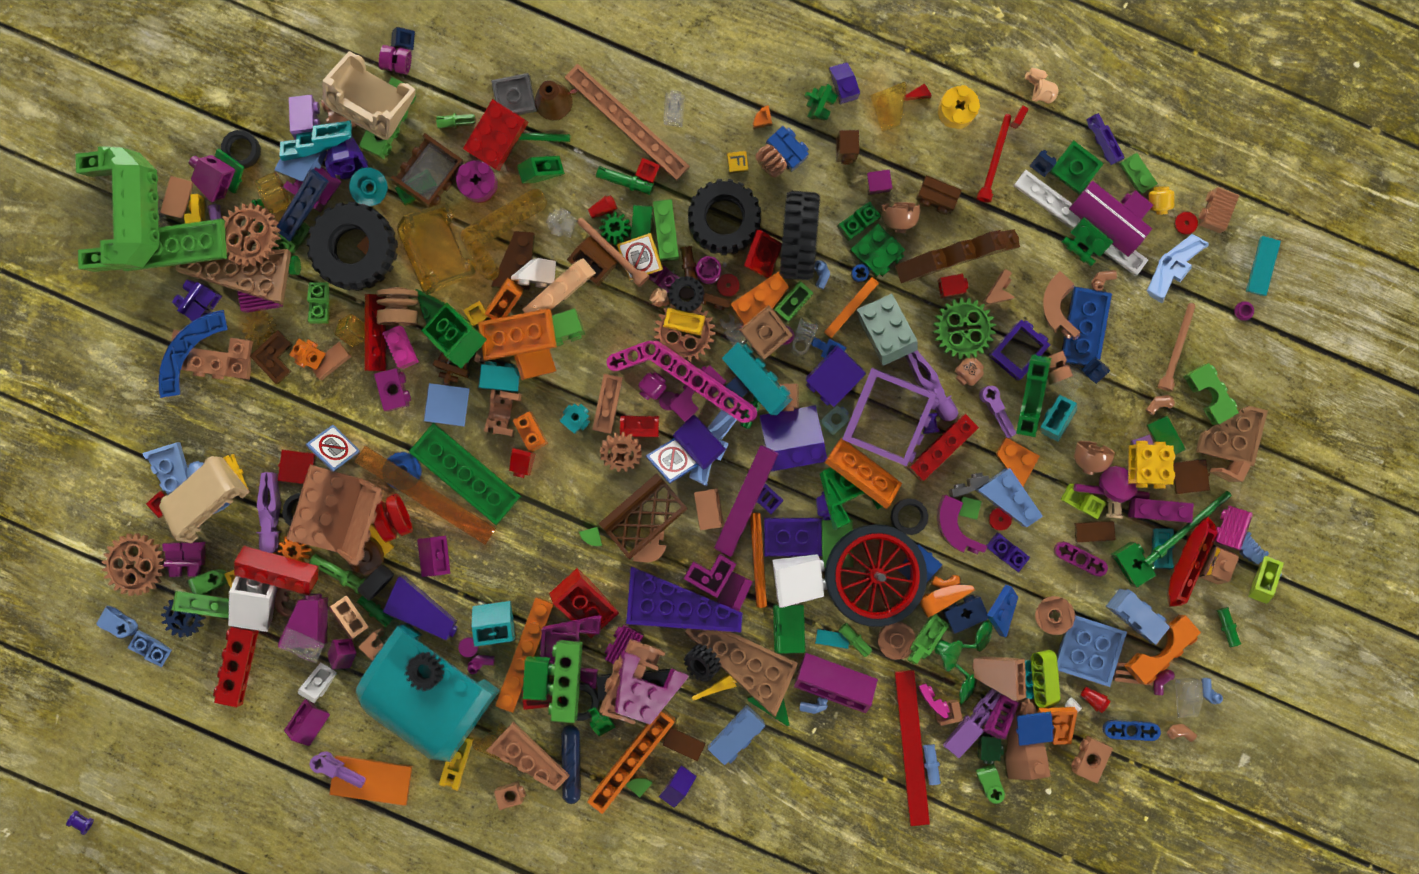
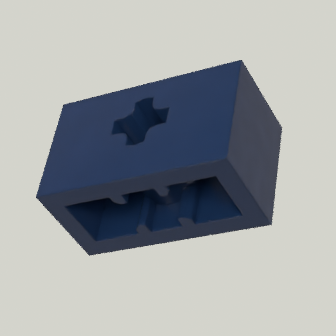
M971 594L964 597L963 602L959 604L955 602L942 611L952 633H958L989 619L981 597ZM963 609L969 610V612L966 613L967 617L961 615L963 613Z

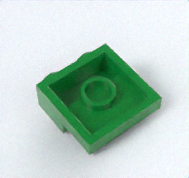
M878 223L850 251L876 278L879 275L883 277L890 270L888 266L891 263L895 262L897 264L904 257L902 253L905 249Z

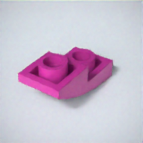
M927 684L918 686L920 693L933 711L944 719L948 718L947 713L950 710L946 701L942 702L941 699L933 701L935 694L932 687H928Z

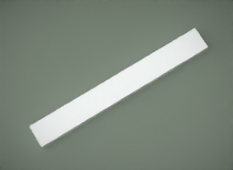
M1025 170L1013 185L1069 228L1073 229L1081 220L1069 210L1072 205L1071 202L1029 171ZM1112 244L1104 252L1135 276L1139 274L1148 261L1147 258L1136 250L1127 257Z

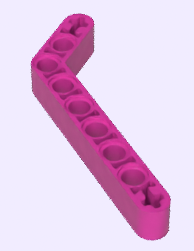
M646 341L614 353L607 358V366L612 371L625 370L650 360L738 421L748 423L757 417V410L752 404L659 341ZM651 344L655 346L654 354H651L649 352V346ZM633 351H636L638 354L636 361L632 358ZM666 355H669L671 358L669 365L664 361ZM618 359H624V360H625V361H623V362L618 363V365H616V363H615V362L618 361ZM682 365L687 369V373L684 376L680 373ZM697 376H700L703 380L701 386L696 384ZM713 387L718 389L717 397H714L711 393ZM729 397L734 400L733 408L727 405ZM749 410L748 415L750 416L745 418V412L743 411Z

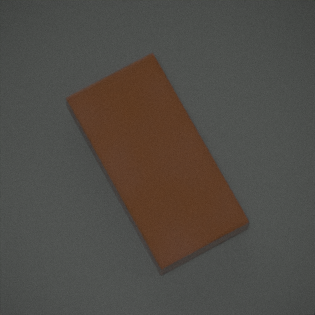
M1114 521L1074 523L1077 543L1116 540Z
M671 727L663 746L698 761L706 743Z

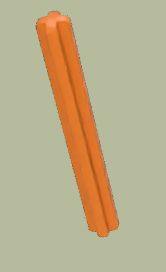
M757 512L752 513L750 516L756 606L764 608L767 606L761 515Z

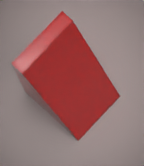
M924 83L906 94L903 100L929 99L932 97V94Z

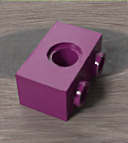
M395 368L374 374L383 411L390 412L410 406L411 396L409 391L405 389L406 376L404 372ZM396 384L398 387V392L395 395H392L390 393V388L392 385Z

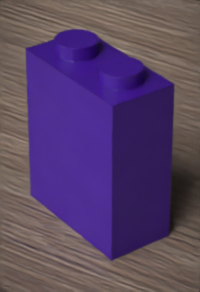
M837 345L806 377L808 382L806 386L812 392L817 391L821 394L820 399L826 405L831 404L835 407L866 375V372Z

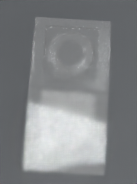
M287 628L279 648L317 663L324 644Z

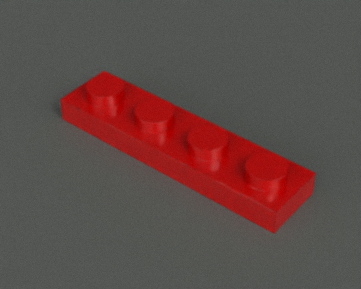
M365 294V371L383 372L385 371V336L382 334L385 332V325L377 324V311L386 309V306L377 304V300L386 298L378 297L377 294Z

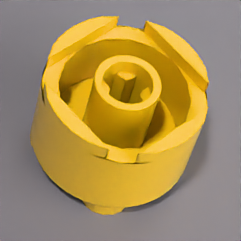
M966 85L955 86L949 89L942 97L938 106L940 121L949 128L963 129L967 127L980 109L978 96Z

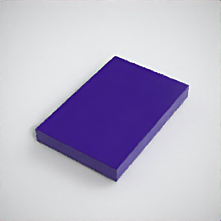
M764 518V557L808 556L816 554L822 556V518Z

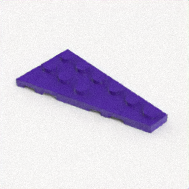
M631 566L626 624L742 633V612Z

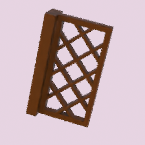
M656 473L599 524L630 560L688 508L663 478ZM665 487L668 491L667 499H658V492ZM646 502H653L652 512L643 511ZM657 502H666L665 512H656ZM670 503H678L681 506L676 512H669ZM633 514L639 515L638 524H628L629 517ZM642 515H652L651 525L641 524ZM655 515L665 516L664 523L654 525ZM618 527H624L623 537H616L612 532ZM628 527L637 528L636 538L627 537ZM641 528H650L649 536L640 538ZM626 541H635V548L628 552L625 549Z

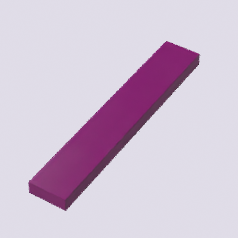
M763 445L759 447L714 549L729 557L733 555L779 453Z

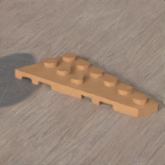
M288 249L274 250L275 254L268 253L269 260L264 257L262 258L263 264L256 260V266H252L250 263L248 267L242 265V263L238 265L235 261L229 260V256H227L226 259L176 265L175 269L179 273L283 305L291 252Z
M686 629L685 634L697 645L702 644V647L706 645L707 649H713L711 652H716V658H720V667L771 715L776 717L798 665L797 662L732 632Z

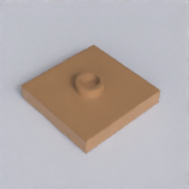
M769 305L739 329L762 360H765L793 336Z

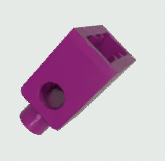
M213 155L202 158L197 156L191 157L188 164L194 168L191 180L210 202L225 198L235 169Z

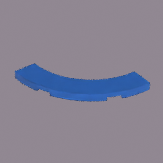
M224 310L212 312L194 320L185 326L171 341L160 366V398L181 394L180 371L185 358L199 341L212 334L228 330Z

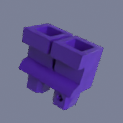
M187 279L182 288L189 292L188 295L184 298L178 294L172 303L178 308V312L184 314L193 322L211 313L208 309L213 310L222 295L204 284Z

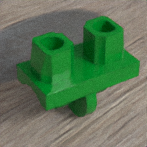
M826 84V86H820L819 90L814 88L812 93H805L804 97L808 100L806 106L811 108L807 115L808 118L811 120L817 118L822 121L829 118L830 111L824 108L826 102L833 105L837 100L838 95L831 90L833 86Z

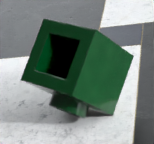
M981 734L978 737L977 757L986 764H994L995 761H1000V757L1004 754V745L1001 744V739L990 734Z

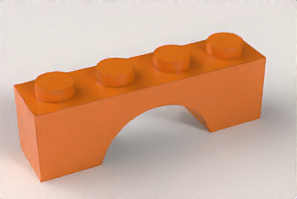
M1177 615L1168 624L1170 628L1166 632L1167 642L1159 654L1147 656L1136 653L1124 665L1138 683L1145 685L1152 683L1156 679L1155 675L1160 671L1166 670L1170 666V661L1181 656L1184 653L1183 649L1197 641V636L1201 632L1186 615Z

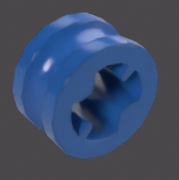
M863 264L856 265L851 272L853 280L856 282L865 281L869 276V269ZM860 268L863 269V274L865 275V277L863 278L861 276L860 278H858L857 272H855L856 269H858V271L860 270Z

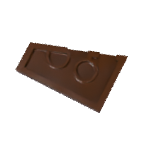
M514 232L491 287L501 288L507 278L511 280L513 274L533 259L534 232ZM530 283L529 285H520L524 288L523 290H530Z

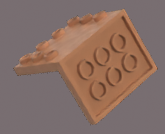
M310 464L287 540L337 552L350 564L358 565V562L364 556V543L369 540L370 524L375 521L376 505L381 502L382 489L365 479L336 471L333 472L329 469Z

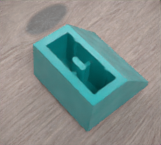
M511 601L472 606L474 647L511 642L516 639Z

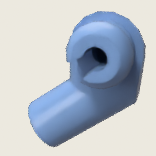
M818 260L814 263V268L819 276L815 286L824 290L830 277V271L824 261Z
M1201 678L1202 696L1211 704H1220L1223 701V697L1212 689L1211 678Z
M819 697L815 704L801 702L800 711L812 714L819 713L827 709L828 700Z

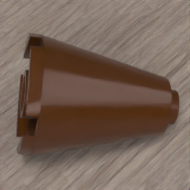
M550 80L540 85L535 95V107L543 118L551 121L561 120L571 111L573 105L572 95L567 87Z

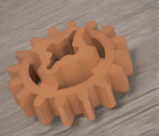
M615 432L613 438L608 435L607 441L603 440L600 447V459L604 460V465H610V470L614 469V467L617 468V472H620L621 468L625 472H627L628 467L634 469L635 464H639L642 456L641 444H638V439L632 440V435L629 434L626 437L624 432H622L621 436H618Z

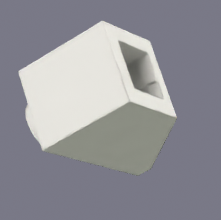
M541 258L530 260L511 276V280L518 281L519 285L534 283L536 284L535 287L547 288V285L554 282L556 261Z

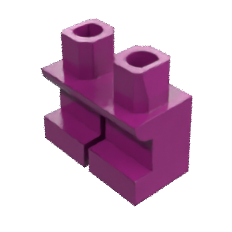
M206 542L162 543L163 551H165L164 567H168L169 577L182 576V566H187V576H198L201 574V565H205Z

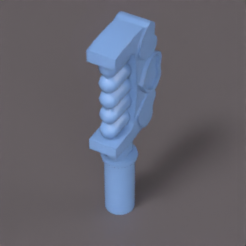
M1247 532L1240 555L1253 564H1259L1264 556H1268L1269 552L1261 549V546H1258V543L1250 536L1251 533Z

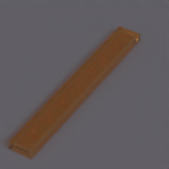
M364 446L355 460V463L484 545H486L496 530L495 527L368 446Z

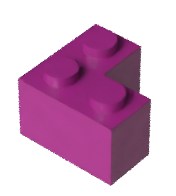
M719 553L710 570L693 561L684 579L718 598L736 563Z

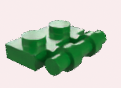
M1085 217L1071 230L1070 233L1075 236L1073 241L1067 236L1062 241L1067 246L1066 249L1068 251H1073L1080 257V261L1086 262L1089 266L1096 262L1091 257L1093 253L1100 257L1113 243L1112 239ZM1080 241L1088 247L1086 252L1078 246Z

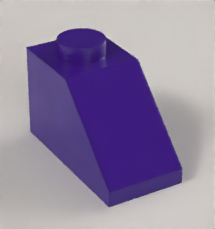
M846 62L829 67L839 103L843 104L857 100L860 91L849 64Z

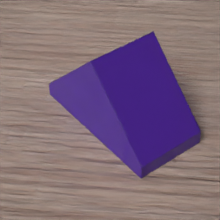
M681 765L659 797L675 808L686 796L697 776Z

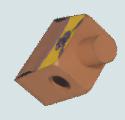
M1213 544L1199 577L1215 584L1229 582L1239 556L1228 549Z

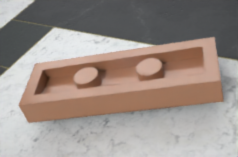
M603 375L592 430L612 434L623 377Z

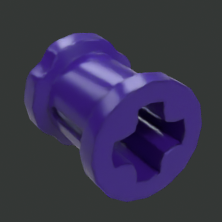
M930 413L928 416L931 417L928 427H924L923 434L940 432V429L937 428V413Z
M75 810L67 820L66 826H72L81 831L82 835H85L91 828L94 819H88Z

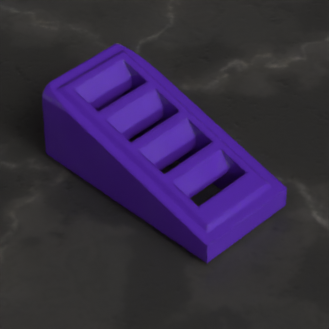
M765 483L757 503L768 513L772 514L784 500ZM769 492L770 494L762 501L763 496ZM773 497L776 498L769 507L766 505Z

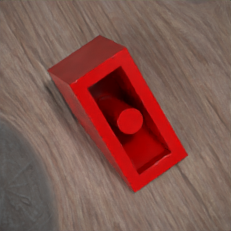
M512 448L509 471L514 472L513 476L524 478L525 475L530 476L536 453Z

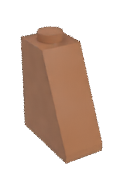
M987 656L974 658L972 669L975 679L1012 700L1017 701L1026 698L1025 659Z

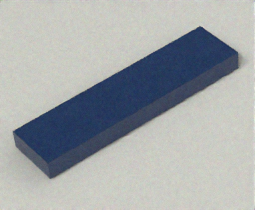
M315 169L310 170L279 224L276 226L281 230L278 233L289 242L293 241L329 183Z

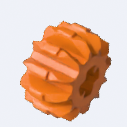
M284 537L285 543H279V546L283 549L278 550L277 553H282L284 557L305 562L304 559H310L306 552L312 551V548H306V544L287 540V537ZM293 547H296V548H295V551H297V554H293V553H294V551L292 550Z

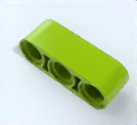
M1052 650L1033 653L1031 656V670L1035 704L1039 708L1057 705L1060 702L1057 656Z

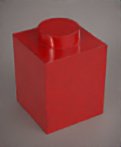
M963 273L940 277L937 280L941 299L963 295L967 292L968 280L964 278Z

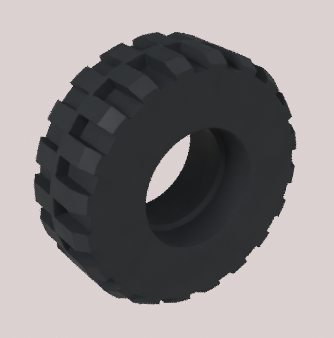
M790 191L786 195L780 276L784 279L810 280L813 278L820 195L816 192Z
M341 202L337 203L333 209L330 207L324 210L325 214L316 217V224L314 227L311 226L308 232L311 236L306 242V246L309 247L307 255L309 260L312 261L313 269L320 274L322 279L344 290L361 291L366 287H374L378 281L382 282L386 278L384 275L388 271H392L393 260H396L398 255L395 252L396 248H398V242L395 239V231L390 226L389 221L378 211L363 203L348 202V204H344ZM361 230L367 235L369 240V248L365 257L354 264L342 262L337 255V243L340 237L347 231Z

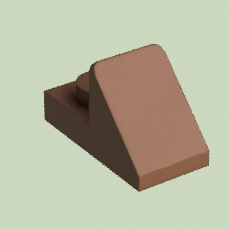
M1004 269L1000 273L982 304L986 306L1015 298L1002 289H1006L1012 279L1009 277L1012 272Z

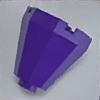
M352 135L350 139L328 149L325 165L331 177L336 178V175H340L341 179L346 180L350 179L356 171L368 168L367 160Z

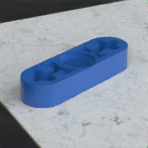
M1108 720L1102 727L1103 733L1111 739L1155 741L1161 735L1159 726L1152 722ZM1113 725L1117 729H1122V732L1113 731V734H1111L1108 728H1111ZM1130 725L1136 727V733L1132 736L1127 734V728ZM1151 727L1155 730V733H1151L1150 736V734L1142 732L1141 728L1143 730H1150Z

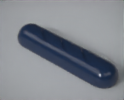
M567 725L561 732L562 768L569 774V777L562 783V798L567 804H575L581 797L580 732L576 726Z

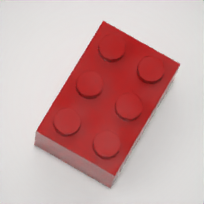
M492 99L463 149L495 170L500 171L529 122Z

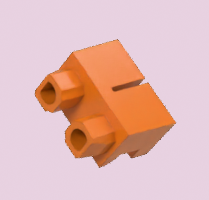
M532 411L512 420L528 451L533 452L549 444L541 428H539L540 426Z

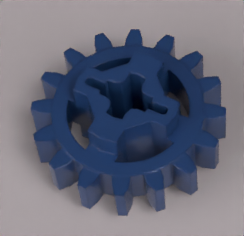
M169 600L170 606H164L163 608L166 610V613L161 614V616L166 617V620L162 621V624L167 623L168 625L165 630L172 629L171 635L178 633L179 638L185 635L187 637L192 636V632H199L197 627L204 626L201 620L206 619V617L200 614L174 611L173 613L172 606L174 600ZM185 614L186 618L182 619L181 615Z

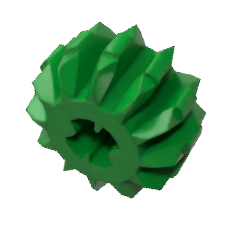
M614 212V217L611 218L608 213L606 214L608 220L601 219L604 225L599 226V230L604 232L600 235L603 238L607 237L606 241L610 242L613 239V244L617 245V239H620L622 243L624 242L623 236L626 238L630 237L625 232L632 229L630 226H626L630 223V220H624V214H621L618 218L617 212ZM616 225H618L619 231L615 230L614 232H612L613 230L611 227H615Z

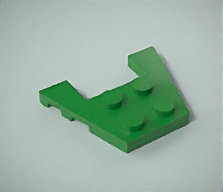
M830 467L820 473V478L832 526L835 531L851 522L842 504L865 493ZM871 498L877 510L883 507Z

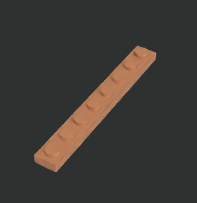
M578 63L565 76L566 81L676 181L690 168L683 159Z

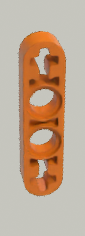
M870 278L825 330L824 333L830 339L879 284L875 278Z

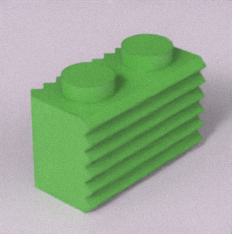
M799 281L774 309V312L785 323H789L812 297L813 292Z

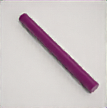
M1074 484V491L1105 495L1104 490L1100 486ZM1137 491L1133 498L1149 499L1150 493Z

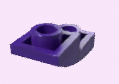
M998 532L987 544L989 551L1018 573L1030 559L1027 554Z

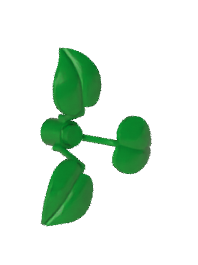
M989 619L979 628L973 645L963 644L960 640L951 644L940 639L935 647V653L942 657L943 666L946 671L949 672L956 667L966 677L960 688V705H963L973 694L977 685V679L974 678V674L970 676L957 664L958 657L963 648H977L979 652L985 649L992 636V623Z

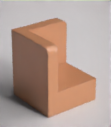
M956 699L946 701L950 710L947 713L948 718L944 719L935 712L937 723L940 726L963 721L960 705Z

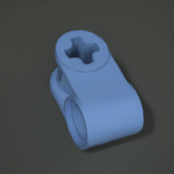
M111 606L105 607L96 623L98 627L118 638L132 636L138 630V624L135 620Z

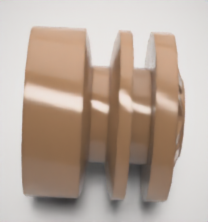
M401 287L377 290L378 297L386 298L377 300V304L386 306V309L377 311L378 325H418V312L409 309L410 306L418 305L417 300L409 299L417 298L418 291Z

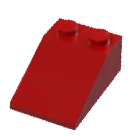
M578 568L549 593L552 603L571 621L601 615L602 629L619 614V611ZM585 633V634H587L590 638H592L593 636L596 635V634H588V633Z

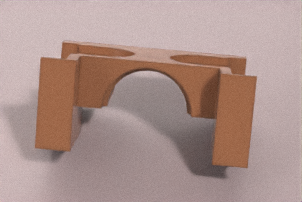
M491 389L490 411L484 431L490 432L492 428L493 434L497 433L514 437L515 430L508 429L513 400L521 401L522 394L500 390V395H497V391Z

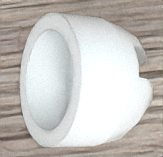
M1072 697L1065 703V707H1075L1078 712L1082 709L1079 703Z

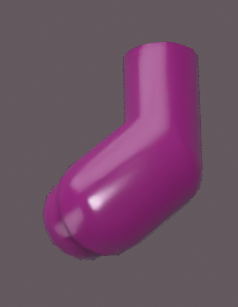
M476 655L468 663V672L476 674L483 665L494 666L495 656Z
M1166 669L1156 675L1154 695H1164V685L1175 677L1172 670Z

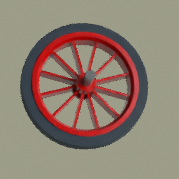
M872 524L858 527L848 532L835 544L827 559L825 580L832 602L848 619L866 626H887L903 620L918 606L926 589L927 568L922 552L909 536L891 526ZM880 539L876 565L872 561L865 542L867 540ZM886 540L897 547L880 566L883 542ZM860 543L864 547L870 563L869 567L850 553ZM901 549L908 561L883 571ZM849 554L866 571L859 572L842 569L846 556ZM907 565L910 566V580L886 576L888 572ZM841 571L863 574L865 578L842 586ZM886 578L910 582L906 594L902 596L885 582ZM867 581L868 583L851 602L846 596L844 589ZM881 583H884L902 598L891 608ZM872 584L868 611L858 608L855 604ZM876 585H878L886 610L873 612Z

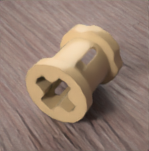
M1107 498L1109 502L1108 514L1105 517L1123 519L1122 503Z

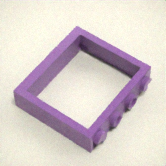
M872 367L842 440L907 466L908 462L913 463L916 452L913 450L916 444L920 446L924 437L921 434L923 427L927 428L931 420V417L928 416L931 409L935 410L939 401L936 398L937 393ZM877 377L929 398L904 458L852 437Z

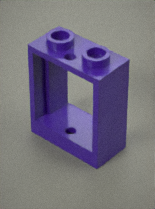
M1026 320L1018 321L988 355L989 358L1016 381L1021 380L1028 372L1030 360L1020 369L1000 351L1021 328L1041 346L1034 355L1041 356L1051 345L1047 342L1048 338L1042 333L1038 334L1035 332L1033 325Z

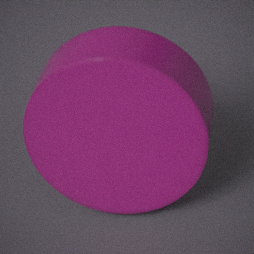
M667 391L660 396L659 404L662 409L672 411L669 407L671 404L669 400L675 393Z
M471 637L461 640L458 646L460 654L464 657L475 655L479 646L474 647V641Z

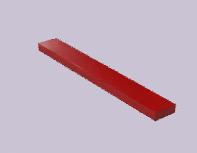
M914 670L894 671L910 826L930 825Z

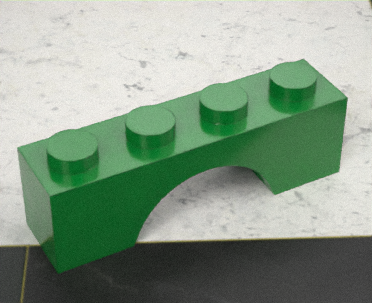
M1038 355L1031 356L1016 434L1036 437L1052 358Z

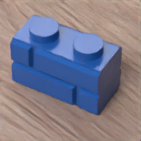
M782 126L767 139L766 144L772 145L785 159L786 167L792 172L808 158L809 153L807 151L809 149L803 142L799 143L795 139L796 134L789 127L786 129Z

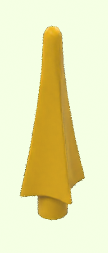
M727 674L709 688L694 695L692 700L695 701L704 696L737 687L735 684L737 682Z

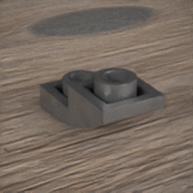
M983 473L971 474L972 478L966 479V487L965 483L954 485V489H949L950 497L964 495L976 490L989 480V476H983Z

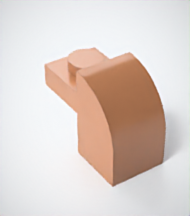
M665 529L651 543H648L634 555L633 561L648 563L659 559L667 546L659 544V541L664 539Z

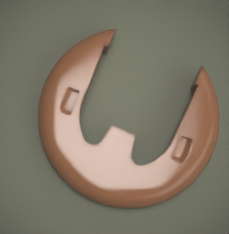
M279 588L276 592L275 607L281 615L291 617L293 610L286 608L283 602L289 601L290 597L286 595V592L291 590Z

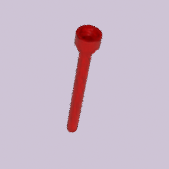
M1005 114L984 187L977 194L976 199L986 203H991L993 190L991 187L1012 117L1010 114Z

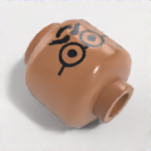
M974 357L972 359L966 358L955 369L957 374L956 380L963 386L965 384L973 386L984 375V366Z

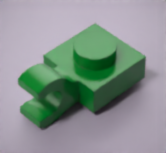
M596 707L588 710L592 716V721L589 723L598 736L616 728L612 719L608 716L600 715Z

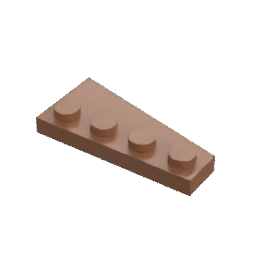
M515 722L486 750L488 753L501 758L500 760L517 767L521 772H526L533 776L535 780L555 791L569 777V774Z

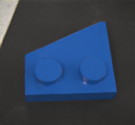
M1008 585L1004 586L987 614L999 636L1005 638L1007 637L1018 600L1014 589Z

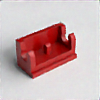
M621 416L620 436L624 432L626 437L629 434L632 437H659V416Z

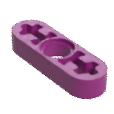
M1059 542L1054 547V554L1058 558L1094 576H1103L1108 570L1107 563L1104 560L1070 543ZM1066 546V550L1073 553L1072 556L1064 553L1061 555L1059 548ZM1082 553L1085 555L1086 560L1083 564L1079 565L1076 562V556ZM1091 562L1097 565L1101 563L1100 567L1102 568V570L1095 572L1096 569L1092 566H1089V563Z

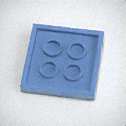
M1075 615L1074 625L1064 633L1057 654L1058 671L1110 687L1127 632Z

